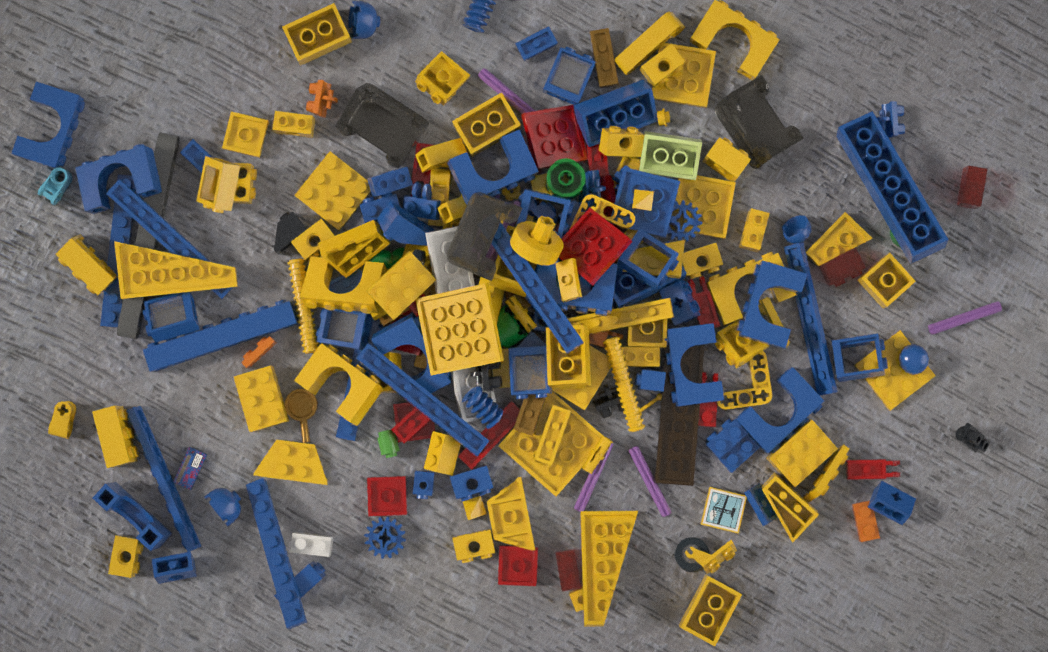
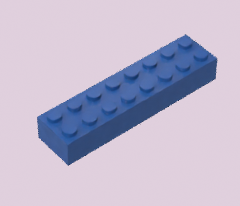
M873 111L838 127L837 139L909 263L912 264L944 249L949 239Z

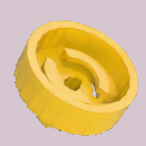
M540 216L537 223L531 221L518 223L510 239L511 247L518 255L539 265H552L556 263L564 244L560 236L553 231L556 224L548 216Z

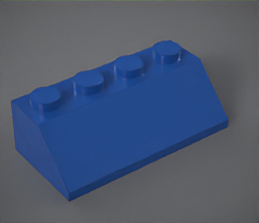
M644 80L573 105L577 123L588 147L600 143L602 128L618 126L621 129H627V127L639 129L658 122L652 88Z
M617 266L612 305L614 309L631 306L677 281H683L687 273L682 266L680 279L668 277L663 287L659 285L655 290L630 273L623 272V269Z

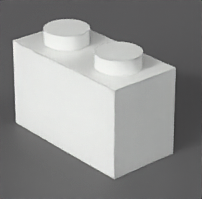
M294 532L292 533L290 553L329 557L332 553L333 536Z

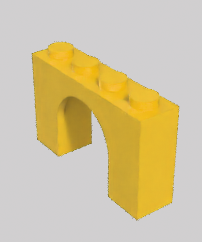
M714 0L689 42L700 49H707L720 30L727 27H735L742 30L749 39L750 50L737 72L754 81L780 39L777 38L774 32L762 29L758 22L754 20L749 21L744 18L745 15L738 10L733 11L728 8L729 5L724 1Z
M460 137L423 148L415 156L422 172H426L439 167L450 169L447 164L449 159L467 151ZM461 194L459 198L443 203L438 207V211L444 225L481 214L489 209L490 206L487 197L483 198V202L473 206L472 203L466 205Z
M772 252L761 256L762 260L755 262V259L745 262V267L738 269L736 266L726 270V275L720 277V274L709 277L710 281L706 285L708 290H710L713 303L723 326L743 318L734 295L737 281L745 275H753L756 264H760L761 261L784 267L779 253L773 255ZM769 288L776 304L796 296V293L788 290Z
M311 256L300 295L306 307L312 309L320 307L327 310L341 309L346 312L361 311L365 314L379 312L380 305L369 295L367 290L388 271L384 263L365 261L362 277L357 287L348 293L337 294L329 290L334 267L323 257Z
M321 343L294 381L316 395L332 374L346 371L351 379V388L336 412L350 423L358 426L384 390L379 385L381 381L373 375H370V377L365 375L366 370L358 364L354 367L351 364L352 360L346 355L339 356L337 354L339 350L329 344L327 347Z

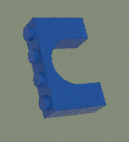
M36 82L30 100L55 109L61 119L60 130L53 139L47 142H36L17 136L11 154L50 168H61L66 162L65 154L67 148L69 149L72 144L71 136L73 130L75 131L78 127L79 121L77 119L79 113L83 111L85 106L84 98L80 95Z
M520 130L505 135L500 140L509 161V172L501 180L488 181L480 177L475 171L467 152L449 159L447 164L466 205L471 203L473 206L483 202V198L487 196L490 198L496 197L501 194L500 191L507 188L509 191L518 187L517 183L522 181L528 183L535 179L539 171Z
M138 144L133 149L120 150L115 155L102 156L97 161H87L82 163V166L76 167L84 210L88 213L96 214L111 209L108 195L106 194V185L110 174L119 167L125 166L131 171L137 195L146 198L162 193L153 149L144 144Z
M538 264V277L562 311H568L569 308L576 309L577 313L586 314L587 311L595 312V315L607 316V313L611 314L617 264H612L587 295L568 302H563L561 299L560 289L556 283V264Z
M761 261L760 264H756L753 272L756 278L754 283H750L748 294L751 295L749 301H745L742 312L745 315L743 320L740 319L737 331H740L738 336L785 349L791 329L767 322L759 312V299L762 293L769 288H781L798 294L802 293L807 274Z
M414 313L383 328L372 336L371 340L381 354H385L398 346L409 344L420 348L427 359L419 316L416 317ZM427 359L426 368L411 378L428 392L433 393L450 384L452 374L451 372L431 375Z
M714 323L667 329L665 341H667L669 353H666L667 365L671 364L672 372H669L670 384L674 385V391L671 392L672 402L676 403V407L724 400L722 381L702 384L691 382L683 375L680 366L682 355L688 348L716 343Z
M790 367L776 380L791 396L794 403V413L786 424L782 426L769 425L751 406H748L735 418L765 453H774L781 446L779 443L784 438L788 440L795 433L793 430L798 425L802 427L809 420L807 417L812 412L816 414L823 407L821 404L824 400L793 367Z
M117 482L105 483L92 498L106 511H115L129 521L140 533L136 539L150 551L160 548L173 534Z

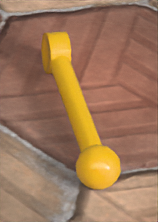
M658 393L656 395V398H654L652 401H650L645 406L640 408L639 413L646 410L648 407L653 405L658 400L661 401L662 393Z

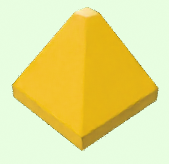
M635 189L632 209L651 211L654 192Z
M481 496L462 501L468 520L487 514Z

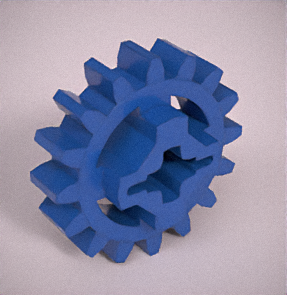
M685 200L682 201L681 205L675 201L673 211L677 209L679 211L676 216H671L669 225H673L676 228L675 233L670 226L668 227L667 235H672L670 240L676 237L678 241L684 238L688 242V236L694 239L696 237L694 231L700 232L697 226L702 225V222L698 221L702 215L696 214L698 208L692 209L691 202L687 206L685 205ZM686 210L692 214L693 218L686 214ZM682 215L683 221H686V223L683 224L680 230V223L676 222V220H679ZM693 227L691 231L684 234L685 228Z
M389 516L386 517L385 521H383L382 517H379L378 523L374 520L372 521L373 527L367 526L370 532L364 534L365 537L369 538L365 544H370L371 547H369L368 551L374 550V556L380 553L381 559H384L385 554L392 558V552L398 555V548H404L401 542L406 541V538L402 537L406 531L400 530L403 526L402 524L396 525L397 519L391 522ZM383 525L382 531L379 533L374 532L378 526ZM391 526L395 528L398 535H394L392 533V531L390 530ZM386 531L390 539L386 541L384 546V540L380 536L384 535ZM373 540H377L380 544V549L375 546ZM390 543H397L394 548L388 550Z

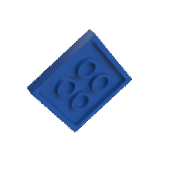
M624 167L614 204L634 214L635 223L629 229L638 231L640 228L648 234L666 238L680 181ZM635 189L654 192L651 211L632 209ZM619 210L617 216L613 219L615 221L618 218L622 219L624 225L632 222L629 219V215L625 217L620 216L621 211Z

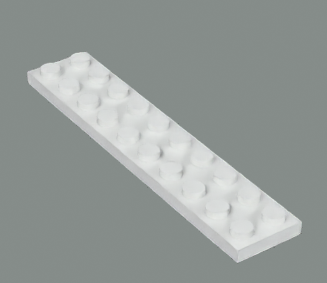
M464 226L425 233L432 273L436 279L434 282L436 294L475 286ZM475 367L451 371L459 417L465 422L479 420L476 418L478 411L471 413L473 406L466 407L468 400L462 402L463 397L472 388L480 386L483 389V379L482 384H476V377H470V373L475 372ZM494 389L489 392L484 391L488 394V397L493 399V402H496Z

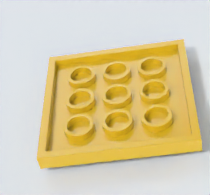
M488 283L416 299L431 375L504 361Z
M552 391V394H547L533 436L516 431L513 428L499 444V447L557 497L591 455L590 451L595 449L602 438V434ZM552 405L570 410L571 413L553 465L551 466L534 460Z

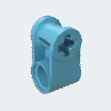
M55 168L40 186L37 194L39 196L43 195L51 201L52 205H56L73 180L72 174L63 168ZM63 172L65 178L62 182H59L58 176Z

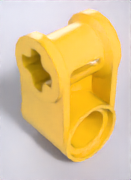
M61 401L55 405L48 428L49 435L69 439L76 414V405L73 402ZM66 407V409H68V413H65V411L62 410V408Z

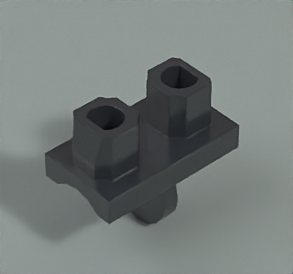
M501 362L482 365V371L481 366H476L475 372H471L470 377H476V384H482L483 379V391L489 392L502 387L501 376L492 377V369H501Z
M607 384L603 385L605 391L598 393L600 398L593 401L597 412L603 418L610 417L612 415L610 407L617 405L619 412L625 411L621 407L623 403L620 402L621 397L618 396L619 391H617V387L609 389Z
M966 423L965 426L958 428L956 431V439L975 453L978 449L985 452L990 444L987 439H984L985 436L969 423Z

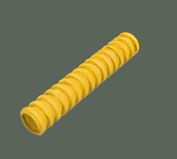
M299 258L289 260L287 264L290 265L288 269L291 271L289 275L292 277L290 281L293 285L291 287L294 288L292 293L295 294L293 298L296 300L294 304L297 306L295 310L298 312L296 316L299 318L297 322L300 324L299 330H301L300 335H302L303 353L309 354L316 351L319 342L316 341L317 336H315V333H317V330H314L316 324H313L315 318H312V315H314L311 312L312 308L306 307L300 298L307 272L304 271V268H306L303 265L304 259Z
M616 336L604 340L603 344H606L605 350L608 351L606 355L609 356L608 361L611 362L610 368L613 369L611 372L615 375L613 379H616L615 385L618 386L616 388L619 391L618 396L621 397L620 402L623 403L621 406L625 410L623 414H626L625 420H628L626 423L630 427L628 431L636 432L644 429L645 424H642L644 420L640 417L642 416V413H639L640 407H637L639 403L635 400L637 396L634 395L635 390L632 389L633 384L630 382L632 379L629 378L630 372H627V369H629L625 365L627 361L624 360L625 355L622 354L623 349L620 348L622 346L618 341L620 337Z

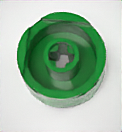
M564 158L557 160L547 172L546 184L549 192L552 195L568 199L577 197L585 184V171L580 164L572 159ZM564 175H567V178L571 179L568 181L567 184L564 183V181H561Z
M506 304L500 309L497 329L501 348L504 346L508 349L526 338L528 333L523 332L525 328L518 319L514 318V313L508 309L509 307Z

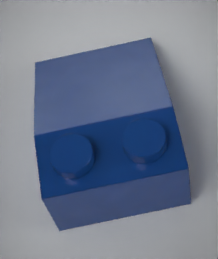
M392 201L388 203L377 218L380 229L384 232L383 235L388 240L393 241L394 239L399 243L427 246L425 233L436 231Z

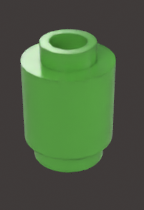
M391 429L378 432L379 437L377 440L381 456L385 455L386 458L397 456L396 452L400 451L396 434Z

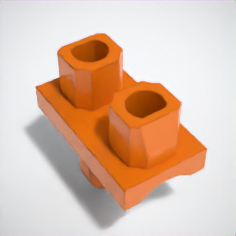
M318 80V83H310L309 93L315 95V101H308L306 103V110L319 117L326 118L327 109H331L332 103H338V98L333 97L334 90H331V84L326 83L324 80Z

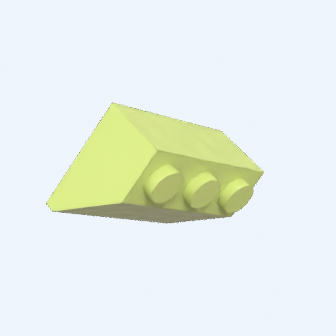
M644 132L645 136L639 171L696 180L702 147L701 139Z

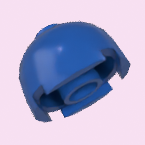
M352 1L354 7L350 6L348 16V28L352 27V33H349L351 39L369 38L374 34L376 27L380 26V16H377L375 8L368 2Z
M216 488L204 496L206 500L211 499L209 503L222 521L227 519L225 523L227 527L238 519L241 513V506L239 504L241 498L235 491L230 492L226 488Z

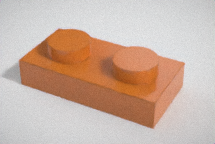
M270 336L268 338L263 337L257 343L258 347L254 351L249 350L243 356L244 360L241 363L249 369L277 342Z
M870 500L852 504L860 542L880 538L874 510L868 508Z

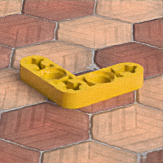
M590 194L583 199L570 229L577 222V219L585 213L581 212V210L584 209L586 211L588 204L585 203L586 200L594 199L596 207L592 206L591 208L608 222L624 229H629L634 225L635 216L629 210ZM607 206L614 209V215L611 217H606L603 214V209ZM619 210L621 211L620 216L625 217L629 215V219L632 222L624 225L622 219L618 218L617 221L613 219L617 216Z
M764 351L758 354L762 355L759 363L760 366L764 364V368L754 370L753 366H757V361L753 359L749 361L753 388L724 392L723 394L727 399L733 398L732 394H736L735 401L737 406H734V402H729L725 407L723 403L717 401L719 408L727 410L767 404L771 401L772 389L767 356ZM758 371L764 372L766 376L763 382H758L755 379V374ZM761 390H764V393H768L765 401L762 398L755 399L756 403H753L751 391H755L754 395L761 394ZM741 393L749 395L748 403L742 404L739 401Z

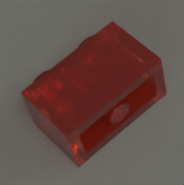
M970 165L963 168L957 206L972 209L981 207L988 169Z
M856 247L818 266L828 286L834 284L835 288L846 283L845 278L851 276L853 279L863 274L861 270L866 268Z
M575 549L555 551L561 590L580 589Z

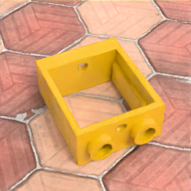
M205 156L196 201L202 203L204 208L212 209L213 212L224 213V210L232 211L240 165L224 159Z

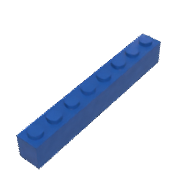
M286 299L275 302L276 306L268 308V305L257 308L258 312L250 314V311L239 314V318L234 320L231 317L220 321L221 324L216 326L213 323L202 326L203 330L190 332L179 338L166 339V342L161 344L158 342L150 343L147 345L148 348L143 349L149 371L156 372L298 325L293 304L290 301L287 302Z

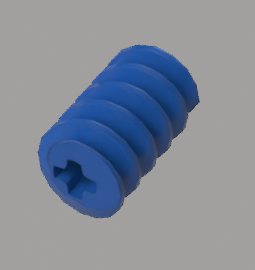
M472 0L473 3L469 5L471 10L466 12L468 17L463 19L465 23L463 26L474 32L484 33L485 31L481 26H487V23L483 20L490 19V16L486 13L493 12L489 5H496L493 0Z
M476 386L463 397L462 402L468 400L467 408L473 406L471 413L478 411L476 418L479 419L483 416L481 423L488 422L486 425L487 429L492 428L500 421L503 409L498 407V404L493 402L491 397H488V394L483 391L482 387Z

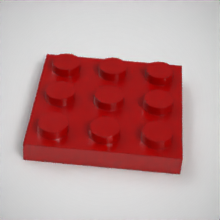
M573 105L526 112L521 115L531 155L538 170L550 168L557 160L564 158L572 159L577 163L588 160L585 143L577 123Z
M589 208L563 236L562 242L564 247L559 255V259L561 261L570 258L576 259L578 274L593 286L627 249L632 240L592 208Z

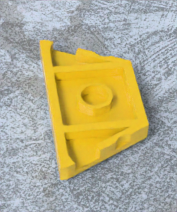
M276 440L253 475L328 485L316 445Z
M518 477L513 483L487 501L493 538L495 541L535 551L522 478Z

